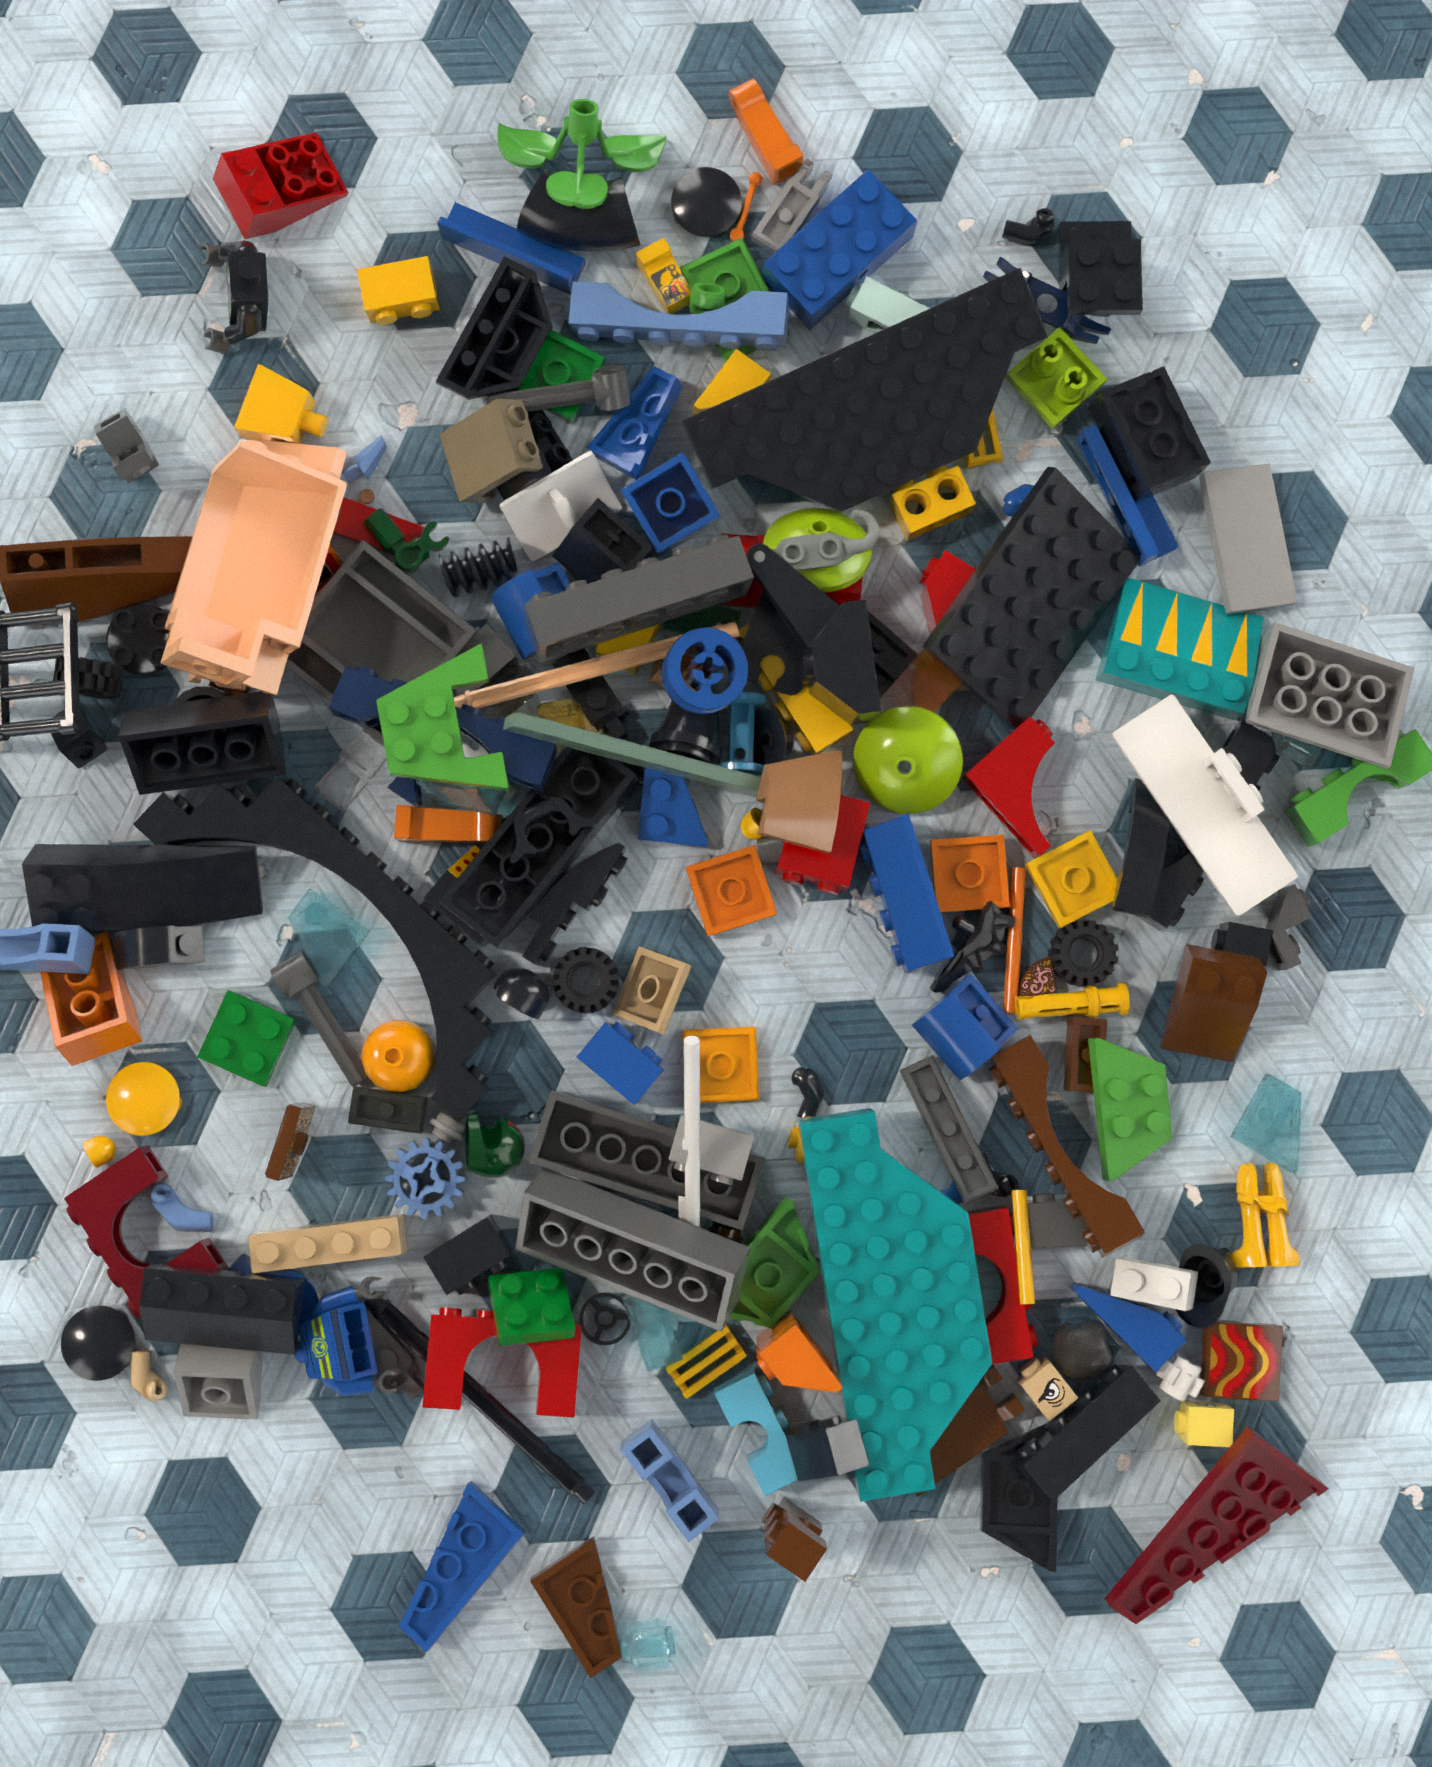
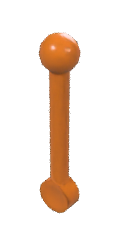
M753 172L749 176L750 186L737 227L730 232L732 242L740 238L744 240L743 228L756 187L762 182V176L758 172Z

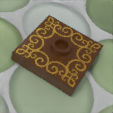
M305 1102L287 1105L265 1172L266 1178L280 1181L294 1176L299 1157L302 1156L308 1142L309 1135L307 1133L316 1108L315 1105Z

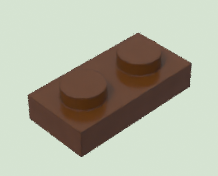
M1067 1017L1064 1090L1094 1092L1088 1038H1100L1106 1041L1107 1019Z

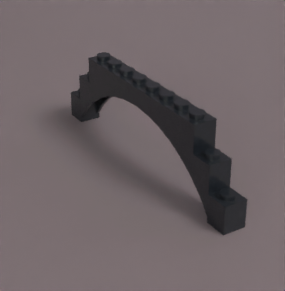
M277 776L249 807L247 804L251 799L239 788L234 786L230 790L220 784L193 814L191 812L194 807L180 794L173 797L162 792L133 823L155 845H181L203 841H237L261 844L289 851L310 859L339 875L360 891L380 911L409 951L420 973L430 1001L436 1029L438 1051L437 1090L430 1098L457 1123L463 1121L466 1115L491 1090L486 1084L489 1077L476 1065L472 1064L468 1068L465 1063L494 1033L488 1026L492 1020L478 1007L471 1011L468 1006L496 977L497 974L491 969L495 963L480 949L473 953L467 948L464 943L468 938L453 925L448 929L437 920L441 914L426 900L419 904L410 895L414 889L400 876L393 880L383 870L388 865L372 851L368 855L363 853L357 847L361 841L345 826L339 831L330 822L334 816L320 803L317 802L313 807L303 797L308 792L292 778L286 782Z

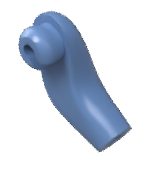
M165 1183L156 1184L151 1189V1204L172 1228L184 1232L212 1231L214 1224V1214L212 1212L197 1211L186 1207L172 1187Z

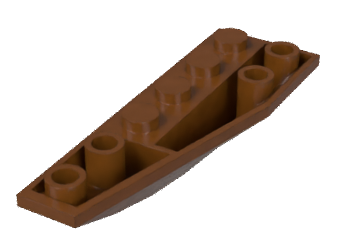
M118 537L0 545V583L10 613L56 607L59 603L75 602L78 607V622L91 621L115 613L119 609H125L132 605L142 604L175 593L192 537ZM60 621V622H52V623H44V624H35V625L58 624V623H63V621Z

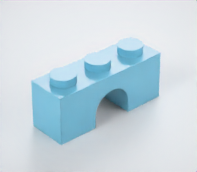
M753 1367L714 1387V1394L731 1428L744 1421H755L761 1424L767 1431V1438L763 1446L747 1455L748 1463L764 1496L798 1480L785 1432L791 1427L782 1408L780 1407L775 1410L769 1399V1396L773 1395L774 1392L766 1375L758 1376Z

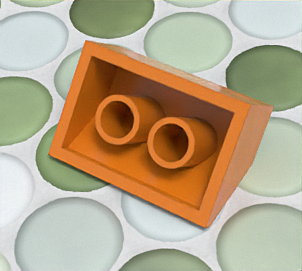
M791 1310L781 1317L772 1328H767L756 1337L758 1347L755 1350L758 1359L757 1363L769 1380L777 1377L782 1385L835 1393L843 1388L836 1369Z

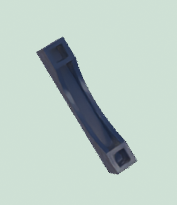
M345 666L330 702L329 709L334 716L363 727L372 728L381 724L376 700L407 684V682L393 678L390 683L379 679V674L367 667L358 666L355 670ZM462 704L461 709L456 707L460 733L468 736L484 748L488 754L502 752L508 781L542 793L558 753L556 744L503 730L504 718L497 717L496 721H492L482 717L483 712L472 706Z

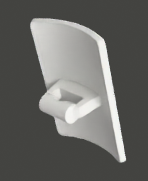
M592 451L579 456L501 502L499 505L523 550L533 563L557 550L575 523L597 498L616 514L622 510L620 502Z

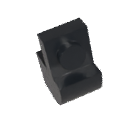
M157 926L115 933L117 970L205 962L202 926Z

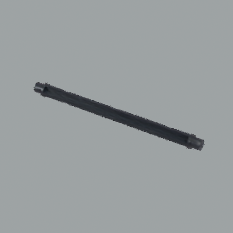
M366 1299L364 1303L374 1312L373 1316L380 1320L399 1339H402L413 1352L427 1363L429 1337L401 1313L389 1299ZM464 1370L462 1396L567 1491L568 1495H574L582 1504H585L595 1492L584 1482L585 1478L580 1476L565 1461L552 1452L541 1439Z

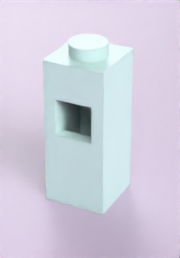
M867 276L861 288L856 285L853 287L846 302V305L850 307L848 320L874 334L930 309Z

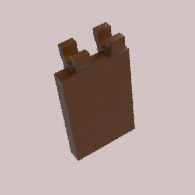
M993 1364L930 1450L935 1484L1009 1433L1003 1422L1025 1411L1013 1392L997 1405L986 1389L1003 1379ZM925 1491L916 1492L915 1494H916V1496L918 1497V1496H920L921 1494H923Z

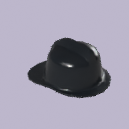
M1193 1244L1185 1249L1178 1267L1198 1271L1193 1309L1187 1311L1175 1310L1178 1316L1188 1325L1196 1328H1207L1216 1323L1222 1315L1229 1294L1237 1284L1238 1271L1230 1257L1229 1249H1217L1204 1244Z

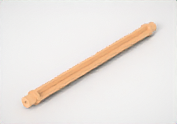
M736 621L723 625L719 622L715 626L708 627L724 631L733 638L740 637ZM682 635L482 689L467 690L465 694L454 697L455 706L461 709L462 704L479 709L664 659L669 649Z

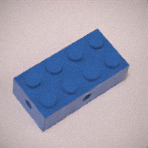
M867 169L763 263L762 277L766 285L773 292L788 293L789 309L811 330L850 295L855 285L860 286L866 276L870 277L913 238L917 219Z

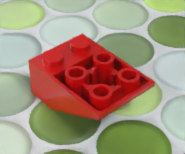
M317 132L221 153L212 178L245 240L277 232L346 197L349 193Z

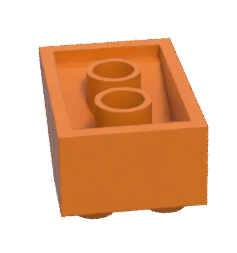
M108 931L93 936L95 944L89 974L40 971L54 1044L71 1066L143 1041L136 1009L122 969L117 970L116 951Z

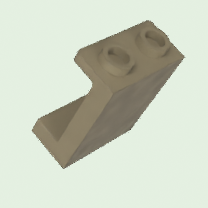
M497 398L440 434L459 502L486 503L494 498L492 489L521 472H537L543 467L529 423L528 413L521 400Z

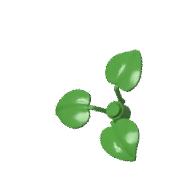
M576 99L569 105V117H564V125L557 140L544 132L515 129L499 123L497 142L502 156L509 163L521 168L535 169L542 167L546 159L554 160L568 133L571 141L578 145L576 173L559 171L552 174L547 179L546 190L548 195L560 204L590 209L601 205L605 201L608 194V185L605 179L598 174H583L585 146L590 145L597 136L603 156L607 159L612 158L614 166L625 171L643 172L654 168L658 164L666 144V135H622L605 139L602 131V120L598 119V105L588 99Z

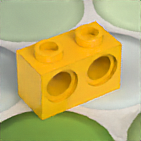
M946 465L929 472L927 474L928 478L915 484L914 480H911L894 489L895 493L892 494L889 505L906 542L972 513L976 502L958 465L950 469ZM950 487L954 490L956 498L945 500L939 495L938 489ZM909 501H916L922 505L924 512L918 515L911 514L907 511L905 504Z

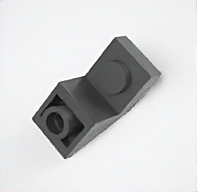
M1296 884L1278 890L1265 928L1273 930L1269 953L1278 971L1288 970L1301 964L1298 957L1301 954L1300 947L1296 939L1291 934H1287L1286 929L1311 918L1308 911L1311 908L1310 901L1302 889L1298 890Z

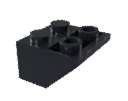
M543 409L527 412L543 467L537 472H521L497 486L504 501L573 461L568 449L562 443Z
M597 498L575 523L552 557L579 581L586 580L587 584L601 580L602 574L614 569H622L623 572L636 569V565L647 559L654 549L643 537Z

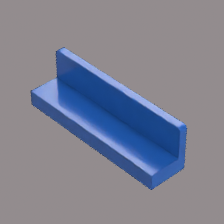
M456 202L448 218L440 217L437 222L443 240L500 264L505 256L535 271L540 282L570 295L572 281H578L586 264L585 258L565 249L536 241L517 232V229Z
M1094 424L1083 429L1076 441L1125 540L1141 555L1138 566H1143L1176 550L1178 544L1154 496L1135 503L1097 425Z

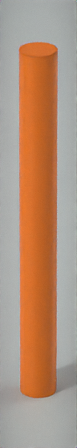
M1021 867L1011 868L1009 915L1015 918V924L1013 927L1008 928L1003 1011L1015 1014V997L1019 996L1026 868Z

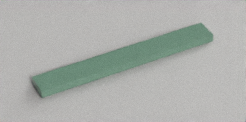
M516 712L505 717L503 727L505 731L757 797L761 777L522 712Z

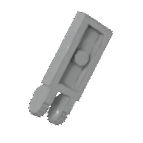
M809 159L803 162L793 178L790 177L751 235L753 242L772 254L801 230L832 179L833 175L828 171H824L811 190L804 186L803 183L810 176L814 165Z

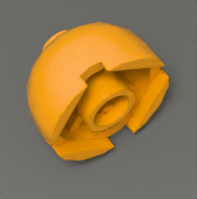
M391 1020L380 1024L369 1033L362 1048L361 1061L366 1075L376 1086L389 1092L403 1093L420 1087L429 1078L436 1065L437 1051L432 1037L421 1026L409 1020Z

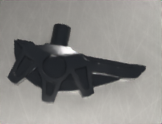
M991 900L981 910V915L977 919H973L972 922L961 915H957L952 922V927L963 934V939L954 957L949 961L937 980L935 979L930 989L935 993L944 992L953 981L971 970L975 973L984 969L982 962L992 953L1003 955L1007 950V947L1001 942L1005 928L1014 926L1015 918L1012 915L1002 913Z

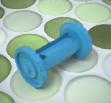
M741 692L728 705L727 762L716 765L754 776L762 775L764 766L753 762L755 707L766 705L765 695ZM744 749L746 751L745 757L742 760H737L735 758L736 750Z

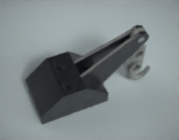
M853 510L851 512L853 517L861 518L867 523L868 533L861 539H850L834 533L789 537L782 540L775 549H770L764 544H755L749 548L746 555L753 576L805 652V656L802 657L803 662H799L801 683L808 684L809 694L849 725L872 722L881 712L866 600L843 602L840 606L798 571L833 567L855 554H861L870 550L878 540L879 525L876 519L864 510Z

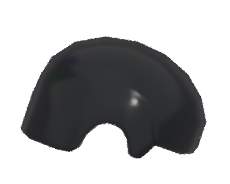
M525 968L504 970L497 978L493 987L495 990L498 988L496 995L500 1000L534 1019L541 1017L549 1001L547 985L537 973Z

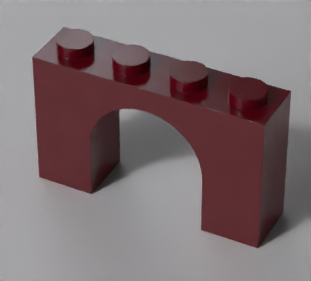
M150 1146L137 1148L64 1198L68 1204L66 1211L70 1219L76 1225L83 1227L88 1235L86 1241L89 1248L96 1256H102L109 1267L107 1269L108 1277L116 1287H122L129 1298L127 1305L132 1314L138 1319L141 1318L139 1305L144 1268L153 1264L145 1263L130 1253L123 1241L121 1225L128 1206L137 1197L169 1176ZM210 1238L197 1242L166 1263L169 1265L227 1270L229 1268Z

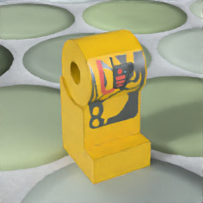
M665 238L637 251V267L665 313L674 314L689 306L691 289L682 276V272L672 256L671 248Z

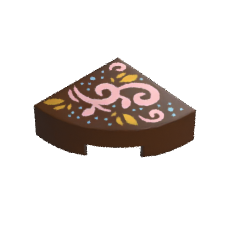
M1051 956L1037 960L1025 971L1019 983V996L1056 993Z

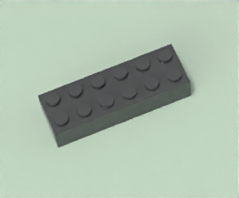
M728 535L717 536L707 541V546L695 550L692 546H686L674 551L672 557L658 561L657 557L648 558L639 562L636 565L637 568L623 572L622 569H614L602 574L601 580L587 584L586 580H580L567 585L564 592L552 595L551 592L547 591L532 596L529 599L530 602L525 604V624L539 663L745 597L754 576L740 537L728 538Z
M551 1090L528 1163L679 1210V1196L685 1197V1172L674 1169L675 1161L668 1160L677 1128L561 1091ZM750 1152L742 1181L733 1179L732 1185L710 1179L712 1172L700 1169V1217L743 1230L765 1157Z
M543 1167L524 1191L515 1249L722 1332L738 1304L751 1247Z

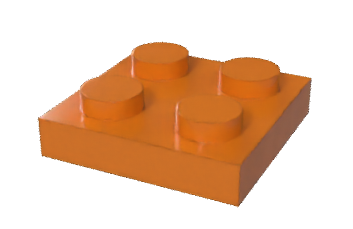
M1004 834L930 840L933 890L941 913L982 910L990 900L999 909L1010 907Z
M755 845L685 867L707 937L777 915Z

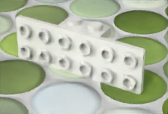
M1169 695L1112 733V738L1234 916H1240L1298 877L1290 862L1257 816L1265 810L1261 805L1263 798L1258 789L1253 784L1248 785L1240 774L1242 771L1241 765L1233 754H1226L1223 748L1215 753L1212 751L1174 695Z

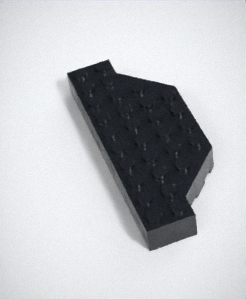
M1020 267L689 417L681 423L710 489L746 475L824 507L843 512L975 452L1014 353L1048 338V335Z

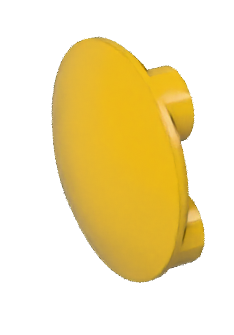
M139 1062L124 1067L113 1077L107 1089L106 1106L112 1121L121 1130L136 1136H148L162 1131L173 1121L182 1106V1099L177 1082L165 1068L153 1062Z

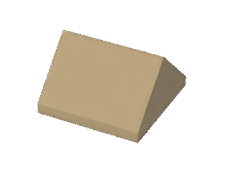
M639 946L612 1014L665 1035L692 968L691 965Z

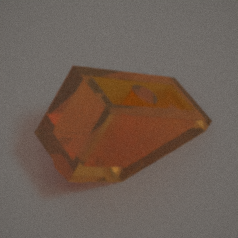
M923 649L912 661L916 668L910 676L912 706L922 707L935 713L962 683Z

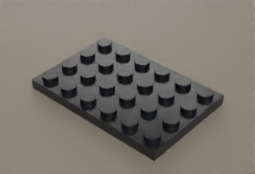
M1047 467L922 647L1012 730H1015L1026 719L1034 715L1137 566L1141 555L1057 468Z

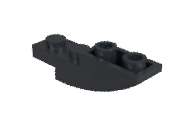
M617 843L588 857L566 873L547 892L529 916V918L541 926L523 953V958L535 965H538L540 960L547 962L557 947V943L553 941L560 928L566 931L577 912L572 910L575 904L586 911H589L592 905L596 908L599 907L609 890L604 887L611 874L617 877L628 860L627 857L623 856L626 852L625 846Z

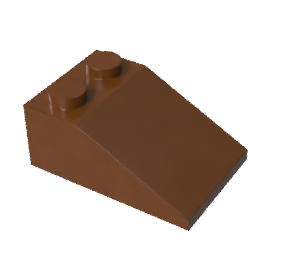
M1186 944L1160 1048L1233 1062L1260 1002L1267 976V970L1258 957Z

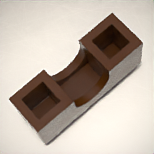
M783 1497L779 1505L776 1503L771 1504L762 1519V1522L765 1524L763 1531L766 1555L806 1582L827 1550L825 1540L820 1537L823 1532L822 1525L816 1518Z

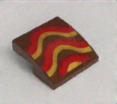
M1218 1320L1213 1325L1203 1328L1202 1370L1200 1378L1205 1382L1199 1391V1395L1239 1400L1279 1401L1283 1326Z

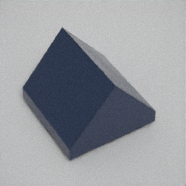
M396 777L387 787L414 807H421L423 805L420 780Z

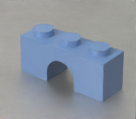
M650 1419L622 1441L620 1450L641 1479H647L657 1491L666 1507V1513L688 1543L719 1520L718 1507L653 1419Z

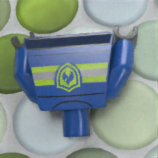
M366 1277L361 1282L360 1287L354 1289L352 1285L323 1296L310 1313V1320L301 1324L299 1328L300 1341H298L297 1354L294 1355L295 1359L300 1363H305L306 1372L310 1379H321L325 1386L343 1396L374 1392L373 1388H380L384 1393L391 1394L403 1386L402 1384L393 1386L387 1381V1375H397L402 1372L397 1367L389 1368L378 1377L372 1376V1374L378 1373L365 1303H358L357 1299L363 1297L367 1299L382 1298L386 1291H380L373 1295L369 1290L370 1284L373 1281L382 1279L380 1277Z

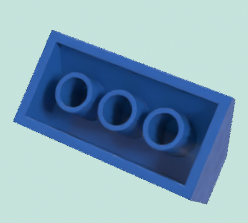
M909 814L864 830L859 853L863 863L867 861L870 863L873 875L868 876L869 884L874 897L880 896L884 910L879 911L885 932H892L896 944L890 946L895 965L897 967L903 966L904 972H908L954 957Z

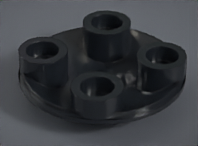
M711 167L697 168L683 175L676 183L671 197V208L675 222L689 233L702 237L721 238L724 236L727 230L737 221L742 207L741 192L734 179L724 171Z
M150 604L132 605L116 611L106 634L107 649L114 663L124 667V671L135 675H151L165 669L167 666L161 664V660L170 630L164 629L169 613Z
M97 1305L80 1310L67 1322L61 1336V1352L64 1361L75 1374L87 1380L102 1381L118 1375L130 1365L132 1351H135V1333L129 1322L128 1315L122 1310H116L108 1306Z

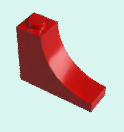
M1030 716L967 772L962 780L1035 859L1042 855L1051 845L1040 831L1034 816L1032 786L1038 765L1055 742L1050 738L1053 735L1050 728L1040 719L1035 721Z

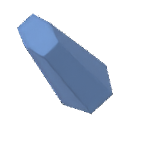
M382 435L376 438L358 455L354 456L355 464L342 471L348 484L363 475L367 480L370 479L387 449Z

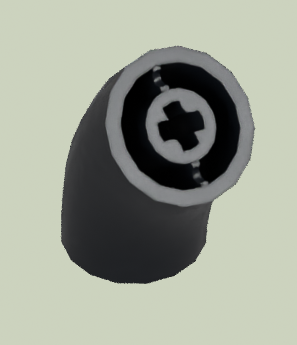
M546 169L530 191L517 223V232L536 241L569 250L604 252L641 245L622 177L606 181L608 194L601 205L595 208L583 209L575 205L566 206L560 204L548 195L546 190L547 179L555 172Z

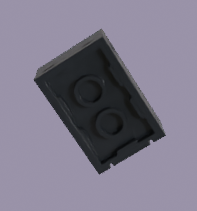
M1164 366L1153 370L1151 373L1148 372L1115 385L1114 388L1110 387L1101 391L1088 407L1135 503L1196 478L1211 464Z

